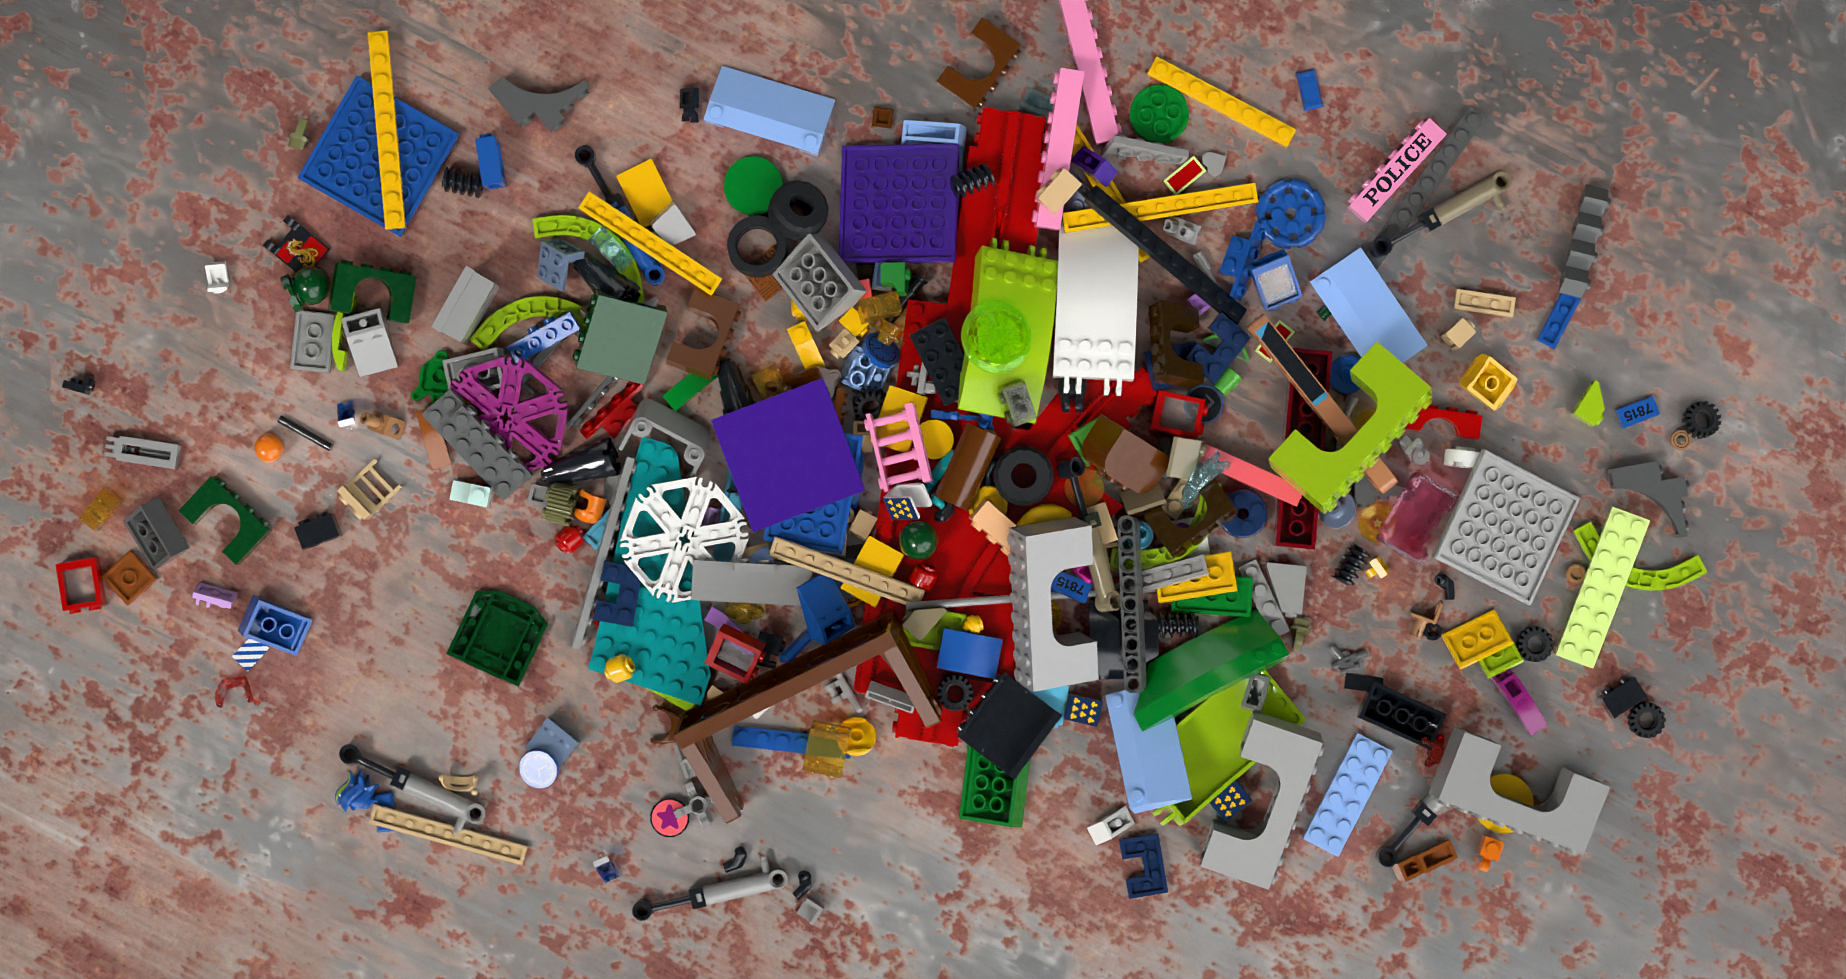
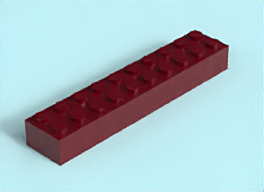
M1292 348L1329 394L1333 351ZM1288 380L1282 443L1296 429L1315 447L1324 451L1326 426ZM1303 495L1297 507L1277 498L1273 546L1315 550L1319 509Z

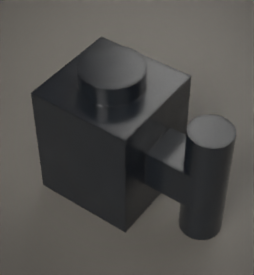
M760 631L758 640L766 643L764 651L767 653L762 663L758 662V666L770 669L776 667L777 662L771 661L770 656H779L784 651L786 642L783 641L784 637Z

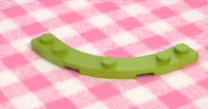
M556 215L532 219L535 239L553 236H574L585 239L600 247L611 258L618 273L624 275L630 281L632 280L641 288V290H638L641 294L638 303L645 302L637 264L626 245L609 229L592 220L571 215Z
M536 296L520 299L500 308L489 316L471 336L470 340L482 351L488 350L506 329L522 320L533 317H550L552 315L556 318L570 311L579 323L580 330L584 331L586 324H584V319L578 315L583 307L557 297Z
M1201 495L1196 514L1189 528L1198 525L1206 515L1207 505ZM1202 542L1195 546L1192 545L1184 555L1174 559L1165 546L1159 549L1141 551L1142 571L1181 561L1194 552ZM1112 548L1110 569L1119 570V549ZM1130 559L1127 562V568L1129 570H1131L1134 567V561L1132 559Z
M1590 521L1574 529L1573 533L1583 552L1591 561L1600 537ZM1695 555L1674 567L1664 570L1648 571L1632 567L1625 586L1648 591L1671 589L1707 573V570L1699 555Z

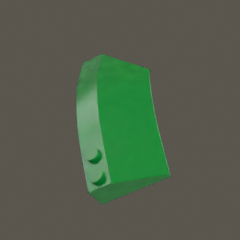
M1257 610L1251 611V617H1238L1150 662L1146 671L1147 685L1145 690L1139 693L1133 716L1142 732L1176 717L1178 714L1231 686L1283 663L1290 653L1281 637Z

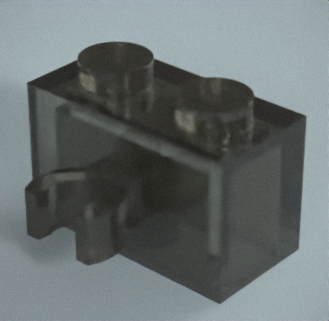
M1017 379L998 387L999 393H997L1000 404H1004L1006 411L1003 414L1007 423L1016 427L1037 419L1024 380Z

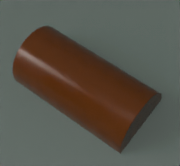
M967 423L935 496L969 511L1001 438Z

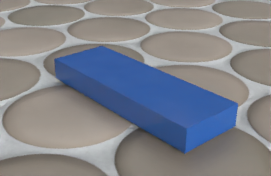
M1560 293L1536 341L1554 350L1581 298Z

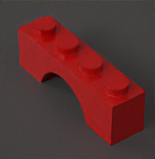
M1430 404L1426 409L1422 408L1418 412L1419 416L1412 424L1408 423L1404 429L1418 432L1421 431L1426 422L1437 418L1450 423L1457 437L1478 440L1480 439L1483 415H1477L1478 411L1466 410L1465 413L1458 412V408L1446 407V410L1438 409V405Z

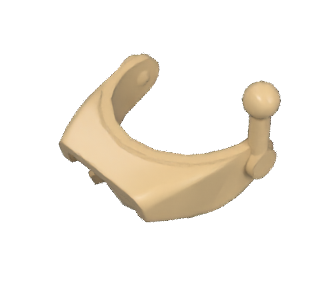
M444 773L439 775V781H441L443 787L451 792H471L472 795L478 793V776L476 774L469 777L448 776Z

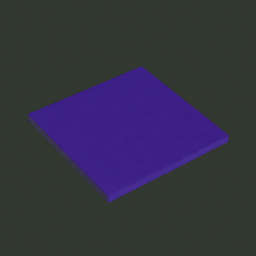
M959 144L842 146L838 255L845 264L899 262L956 263L958 199L952 192L950 176L959 173Z
M824 378L711 420L753 532L865 491Z

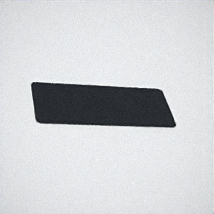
M1347 673L1344 688L1367 692L1373 681L1383 685L1384 679Z

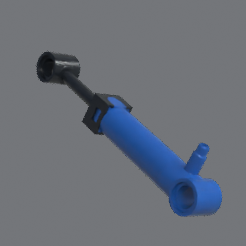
M587 145L578 147L575 151V159L581 166L589 169L606 198L605 202L635 221L619 193L612 195L594 164L596 154L593 149ZM583 152H590L589 160L582 161L580 159ZM622 238L646 280L653 286H659L664 283L666 274L661 266L662 263ZM654 270L660 271L661 274L660 278L656 281L650 278V274Z

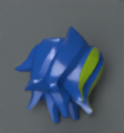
M359 770L356 779L352 772L349 771L348 780L335 793L337 806L341 805L344 812L347 811L349 806L352 811L355 808L369 809L374 803L379 802L372 799L379 783L370 785L369 774L366 775L364 780L362 770Z

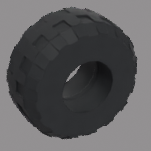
M794 180L784 183L774 192L768 205V217L777 232L785 238L797 241L803 240L810 233L818 234L827 221L829 207L825 196L817 187L806 181ZM790 205L800 206L804 209L807 216L795 214L791 210Z
M1018 446L1011 448L999 458L995 465L994 483L996 489L1006 501L1014 505L1028 506L1041 501L1048 494L1053 484L1054 473L1049 459L1044 453L1033 447ZM1022 463L1032 466L1036 473L1034 483L1028 488L1017 487L1011 478L1014 467Z

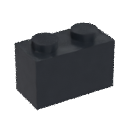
M326 511L316 515L318 519L310 521L308 518L298 522L299 526L294 527L302 550L310 549L343 536L335 514H329Z
M1625 676L1618 681L1617 686L1614 688L1610 686L1601 692L1602 695L1598 697L1610 718L1615 719L1646 699L1647 695L1635 677Z

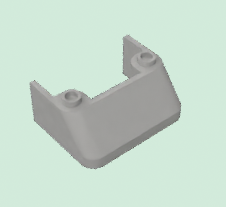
M643 399L636 408L616 448L622 451L631 433L637 437H645L650 433L652 427H655L687 444L684 451V459L687 463L691 464V467L685 478L694 477L710 442V431L706 427L652 399Z

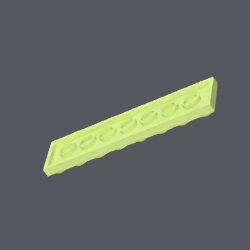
M1611 506L1555 655L1594 668L1650 520Z

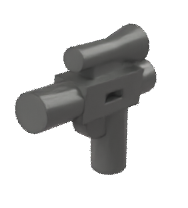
M1336 644L1329 648L1337 661L1331 663L1333 670L1339 669L1342 676L1360 667L1359 662L1356 664L1354 662L1368 657L1365 649L1350 654L1348 651L1341 652Z

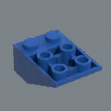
M818 574L796 587L811 640L826 645L855 627L851 609L832 578Z

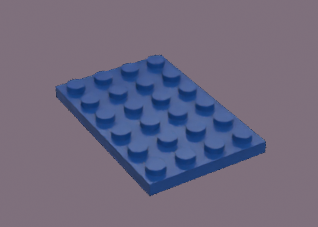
M844 433L858 469L864 436ZM853 495L766 527L763 540L773 541L774 537L777 536L811 549L842 554Z

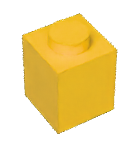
M853 307L839 320V323L855 338L858 336L862 338L870 330L868 328L870 323Z

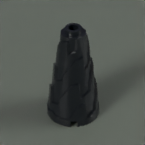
M585 252L584 259L573 262L574 269L583 277L594 294L596 289H600L602 294L638 302L641 296L638 290H641V288L610 266L603 264L589 252Z
M730 358L721 360L719 362L718 380L721 389L720 396L723 404V415L755 404L756 401H754L748 384L745 383L735 361H731Z
M609 437L602 438L544 466L543 470H541V477L544 482L547 481L548 484H552L555 482H578L620 475L621 467L620 462L616 463V458H619L612 439Z

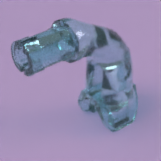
M1218 450L1190 476L1182 490V498L1180 500V504L1184 508H1190L1199 491L1218 474L1229 469L1231 462L1227 460L1220 462L1218 460L1220 457Z

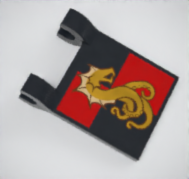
M287 215L283 222L291 227L290 232L278 246L268 239L262 246L295 272L307 266L316 267L330 249L292 217Z

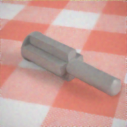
M1203 251L1195 253L1192 257L1200 271L1217 284L1210 271L1212 268Z

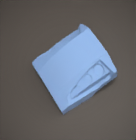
M856 346L849 354L842 368L840 382L860 392V388L864 387L867 390V386H871V389L877 386L879 390L882 388L890 369L894 366L884 369L873 365L870 362L871 359L865 356L863 348Z

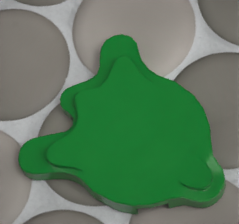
M437 351L431 360L423 364L419 373V384L411 393L412 400L418 402L427 395H430L431 401L434 403L448 390L443 360L450 359L446 351Z

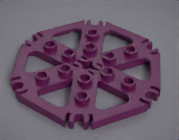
M506 355L463 368L459 372L463 381H458L454 378L450 388L458 395L462 394L484 412L478 414V417L489 422L491 425L490 429L495 434L498 433L503 437L504 443L508 448L512 447L514 437L536 455L534 460L524 463L530 471L551 463L553 458L549 456V453L552 452L557 456L562 449L569 406L562 408L567 405L568 401L561 402L558 397L564 395V391H560L562 388L528 359H525V365L523 366V357L519 358L518 363H513L512 355H510L506 363ZM493 367H500L503 370L499 397L477 379V373ZM531 373L547 387L546 393L519 401L524 374ZM508 408L507 413L511 418L505 423L504 417H501V415H504ZM556 413L558 416L556 435L553 438H548L528 421Z

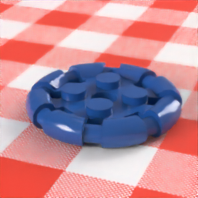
M1295 178L1284 181V179L1278 180L1270 184L1266 188V192L1258 198L1255 208L1258 220L1256 222H1260L1262 229H1265L1262 235L1272 241L1271 244L1279 248L1291 249V247H1298L1299 249L1312 243L1315 240V236L1321 233L1326 221L1324 200L1317 189L1311 188L1310 184L1306 181ZM1291 188L1292 194L1285 195L1284 189ZM1303 192L1310 196L1307 200L1301 197ZM1272 195L1277 198L1274 204L1269 201ZM1310 208H1316V215L1311 216ZM1287 209H1293L1296 212L1294 219L1286 218L1285 211ZM1271 212V220H1265V213ZM1307 224L1312 227L1309 232L1304 230ZM1274 227L1280 231L1278 236L1272 232ZM1296 233V239L1290 240L1289 234Z

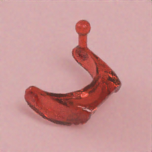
M246 676L222 679L215 692V702L219 708L223 707V700L227 692L235 687L244 688L248 703L253 702L255 706L260 705V700L253 698Z
M1438 734L1434 744L1428 741L1426 737L1422 738L1421 742L1432 747L1431 751L1428 750L1426 753L1424 766L1430 768L1435 764L1439 765L1444 735Z

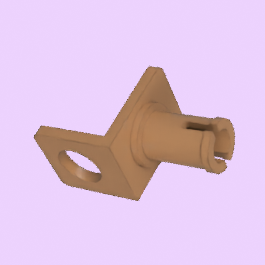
M373 411L372 414L363 412L360 416V422L368 425L367 429L400 440L406 424L405 421L377 411ZM395 423H398L399 429L393 434L391 428Z
M1439 599L1432 617L1411 609L1409 610V614L1416 618L1409 635L1422 639L1426 624L1429 622L1436 624L1444 604L1442 600Z

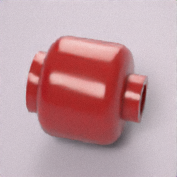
M571 525L569 527L564 526L555 535L556 541L554 544L562 553L573 554L583 545L584 539L582 535L584 532L577 525L574 527Z
M927 562L915 565L909 577V582L917 588L931 591L938 579L936 567Z

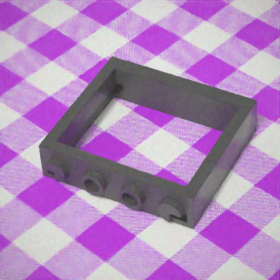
M578 330L573 334L579 337L580 331ZM567 337L543 349L531 363L540 369ZM526 373L523 375L522 387L534 397L541 395L528 383L533 375ZM607 376L571 419L567 417L566 425L570 428L573 426L578 427L584 420L582 417L586 411L591 412L597 405L595 402L599 396L604 397L610 390L608 387L612 381L617 382L619 378Z

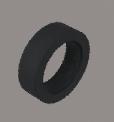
M750 216L742 219L732 228L727 240V250L733 266L740 273L749 277L761 278L773 274L785 261L787 241L784 236L773 228L768 217ZM754 229H762L769 232L777 242L776 252L773 257L762 264L748 263L738 252V244L741 237Z

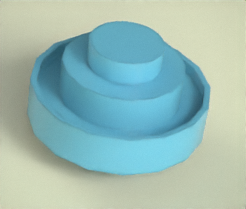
M1139 521L1141 550L1151 544L1153 531L1147 523ZM1132 522L1126 527L1127 530L1132 528ZM1129 539L1126 544L1132 548L1133 541Z

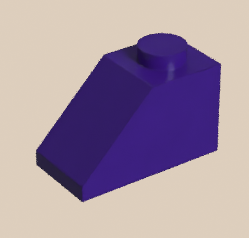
M1083 145L1071 159L1073 164L1105 187L1108 186L1118 173L1105 158Z

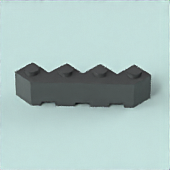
M1585 184L1578 207H1580L1578 215L1574 220L1571 232L1573 234L1571 243L1568 245L1564 272L1561 273L1559 293L1582 298L1584 292L1590 288L1591 280L1588 279L1591 264L1596 263L1598 253L1595 252V244L1598 237L1603 235L1602 216L1604 211L1609 209L1611 199L1608 198L1609 190Z

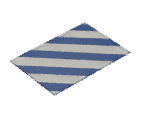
M248 639L232 657L246 671H249L269 648L265 644Z

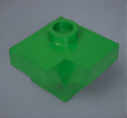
M905 262L881 263V284L883 287H893L897 290L899 296H907L909 280H911L910 268L906 266Z

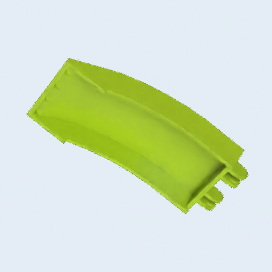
M991 238L989 247L982 246L975 256L972 303L963 366L960 373L958 409L1035 424L1052 339L1058 261L1046 259V248H1041L1039 257L1035 256V246L1031 245L1028 247L1027 255L1008 251L1009 241L1006 240L1002 242L1001 249H997V239Z
M1266 670L1259 673V675L1271 678L1261 713L1301 726L1307 719ZM1250 678L1202 701L1176 723L1192 799L1156 808L1152 812L1154 816L1159 815L1164 809L1169 813L1160 822L1162 826L1171 819H1174L1179 826L1187 823L1256 763L1241 757L1239 747L1252 710L1241 708Z

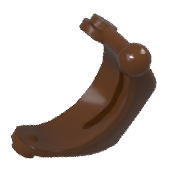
M657 704L653 705L654 711L660 710L669 716L671 729L669 734L663 739L650 738L651 743L668 744L677 742L673 735L680 716L665 709L666 707Z

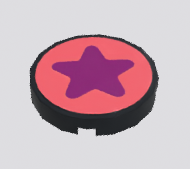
M665 798L658 801L650 813V822L653 829L664 837L680 835L686 830L690 822V814L677 819L673 811L686 805L676 798Z

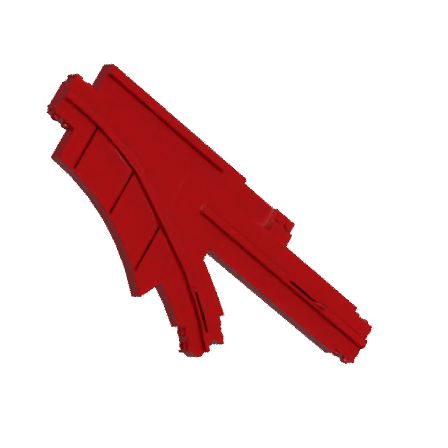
M993 107L983 108L982 113L978 112L977 124L980 125V132H975L974 144H978V146H969L966 169L972 170L974 166L979 167L982 163L986 164L992 171L995 186L988 182L987 189L980 185L981 191L978 192L974 187V194L971 195L967 190V196H962L957 232L956 263H953L948 304L908 299L896 383L897 388L920 395L917 393L919 379L917 386L911 385L912 378L907 377V372H913L914 365L920 366L919 373L922 365V360L910 338V334L945 318L963 354H965L972 303L975 256L982 246L989 247L991 238L997 239V249H1001V244L1004 240L1009 241L1008 251L1027 255L1030 245L1036 248L1038 227H1034L1035 222H1032L1033 210H1037L1038 202H1035V195L1041 185L1038 182L1039 171H1043L1044 163H1041L1040 154L1045 151L1046 143L1042 141L1043 133L1045 134L1048 131L1049 123L1045 122L1046 116L1036 117L1032 114L1020 113L1018 111L996 110ZM1143 367L1138 371L1134 369L1133 382L1122 381L1121 396H1116L1117 381L1109 380L1110 392L1108 395H1104V380L1085 379L1087 380V393L1085 395L1083 413H1076L1075 398L1069 399V402H1071L1070 413H1063L1060 395L1057 393L1029 430L1012 428V419L993 417V431L1001 438L993 458L999 459L1011 448L1029 446L1038 449L1046 455L1054 473L1052 487L1041 501L1028 506L1014 505L1007 501L1005 516L1017 526V522L1025 513L1041 504H1055L1070 511L1071 517L1080 516L1070 479H1063L1057 473V463L1061 459L1080 457L1068 435L1097 418L1100 414L1105 415L1129 430L1132 425L1126 418L1129 416L1132 419L1140 413L1138 409L1145 404L1148 407L1156 401L1154 396L1157 393L1152 389L1148 371ZM938 392L924 396L928 400L920 420V425L928 420H939L946 423L953 433L954 443L952 449H956L967 423L983 430L986 429L978 426L980 421L931 418V410L982 416L976 412L958 409V403L956 402L944 406ZM912 443L910 451L915 448L914 443ZM887 448L886 457L902 454V452ZM928 458L931 472L941 458ZM914 459L885 466L887 477L916 471L917 468H920L918 460ZM1022 463L1017 465L1011 473L1012 482L1019 488L1030 487L1036 479L1035 470L1028 464ZM1089 463L1090 466H1085L1084 473L1078 476L1086 508L1105 502L1111 518L1123 505L1091 483L1096 471L1093 470L1094 465ZM917 478L897 484L923 483V480ZM942 478L938 481L937 485L932 488L931 492L929 493V497L938 489L937 487L939 486ZM983 480L979 488L984 487ZM896 484L890 485V489H892ZM881 489L875 539L904 554L899 546V534L906 524L915 520H892L883 500L887 493L884 492V489ZM934 504L931 507H916L920 515L918 520L925 521L936 529L938 546L936 551L924 560H913L904 554L892 578L912 585L909 582V577L915 565L927 562L936 567L938 579L931 591H925L922 601L1000 596L1012 593V585L1009 580L1011 565L1009 564L1008 556L1000 550L1002 546L997 542L994 545L986 538L987 533L982 529L979 532L971 525L972 520L968 518L970 516L969 511L954 505V514L946 522L941 523L934 519L935 512L941 510ZM881 597L876 607L865 603L862 625L892 611L896 613L901 625H903L904 621L902 619L906 615V605L885 597ZM1000 603L946 607L945 609L949 612L966 614V619L970 615H979L984 629L977 635L1003 639L996 676L999 673L1003 675L1005 672L1016 680L1014 676L1016 661L1013 657L1015 642L1012 638L1014 623L1011 619L1013 604ZM912 646L937 699V689L940 682L950 675L963 676L971 683L973 698L967 706L969 708H973L975 705L979 707L983 702L980 698L987 689L991 691L995 686L992 683L994 678L936 668L939 650ZM880 655L857 665L854 681L855 692L867 693L871 680L906 692L895 672ZM952 685L949 687L947 695L951 700L957 701L962 698L963 690L958 685ZM941 705L943 714L940 717L942 721L927 728L915 708L913 713L895 708L894 713H898V719L893 721L892 733H896L895 738L906 737L909 740L945 744L948 747L958 746L959 742L963 741L957 737L959 733L956 730L961 725V722H966L967 711H950Z

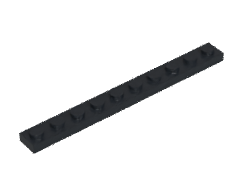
M1097 185L1092 188L1084 200L1089 207L1214 310L1225 314L1236 325L1239 324L1247 311L1246 308L1230 297L1228 293Z

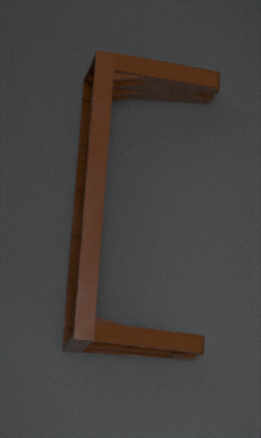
M894 611L862 625L826 645L823 644L794 658L791 662H786L755 677V679H750L748 684L742 683L723 692V694L703 702L701 706L696 705L682 712L673 736L726 824L741 817L740 811L743 810L744 804L714 743L712 734L877 655L884 659L897 675L927 728L942 721L940 717L943 714L942 707Z

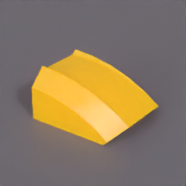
M1482 353L1474 358L1468 370L1460 378L1459 386L1496 411L1514 389L1517 378L1492 357Z

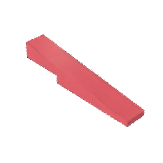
M1205 444L1207 445L1205 457H1202V465L1297 507L1302 495L1283 478Z

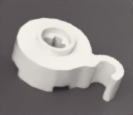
M1455 446V449H1445L1443 465L1457 468H1473L1480 452H1475V448Z

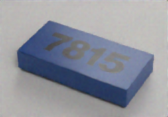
M1653 396L1615 410L1622 429L1660 415Z
M1060 572L1053 579L1051 590L1085 603L1092 584Z

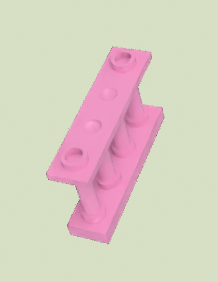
M914 403L904 404L905 410L901 413L874 419L873 415L868 413L866 414L867 419L864 420L865 428L871 434L881 476L878 478L879 486L886 493L891 490L890 485L917 478L919 480L922 479L924 483L933 482ZM902 420L909 422L910 429H907V432L878 439L876 427ZM908 439L910 441L913 440L915 448L912 451L883 458L880 446ZM911 459L918 460L920 468H917L916 471L887 477L885 466Z

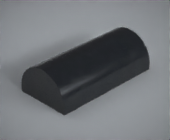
M1375 681L1369 686L1357 714V718L1430 751L1446 717L1445 713Z

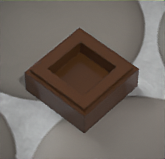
M874 106L872 127L891 129L894 109Z

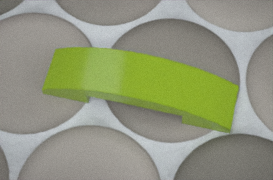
M355 292L353 295L351 313H355L358 294ZM337 312L332 331V351L338 370L346 372L349 352L341 351L344 334L341 318H345L347 314Z

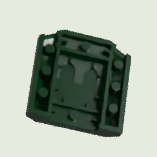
M499 590L476 591L446 655L506 683L519 687L548 627V623L534 606Z

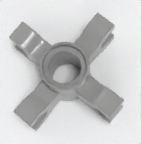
M692 782L684 784L683 786L689 800L686 806L673 811L675 818L678 819L686 814L693 813L697 815L701 828L704 829L711 826L705 813L707 805L713 803L709 795L706 797L698 796ZM696 799L702 803V807L698 811L692 808V803Z

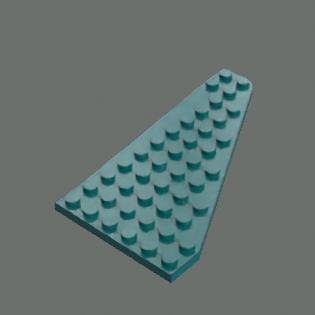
M642 437L636 454L635 463L637 465L630 481L631 486L621 522L613 559L614 563L627 565L623 560L631 559V556L628 558L622 557V554L629 552V548L620 547L621 543H628V540L620 541L635 498L640 503L643 502L638 494L646 498L649 496L647 487H650L653 493L656 492L651 484L682 479L679 457L676 450L669 444L648 437ZM683 487L664 491L663 499L681 519L686 506ZM645 510L639 512L632 530L635 537L665 533ZM688 529L683 537H679V540L681 541L680 550L682 549V546L685 543H689L690 541L687 538ZM668 553L643 557L638 560V566L644 568L643 572L651 581L659 579ZM689 560L678 585L679 590L682 592L691 591L693 565ZM608 582L604 601L617 603L620 584ZM641 582L633 627L600 621L588 669L605 674L604 669L606 668L607 660L624 654L631 657L635 664L633 676L625 680L626 682L701 706L711 677L710 666L704 664L708 651L700 600L690 599L672 603L674 594H671V600L667 602V593L662 592L660 597L656 598V593L659 589L655 590L653 596Z

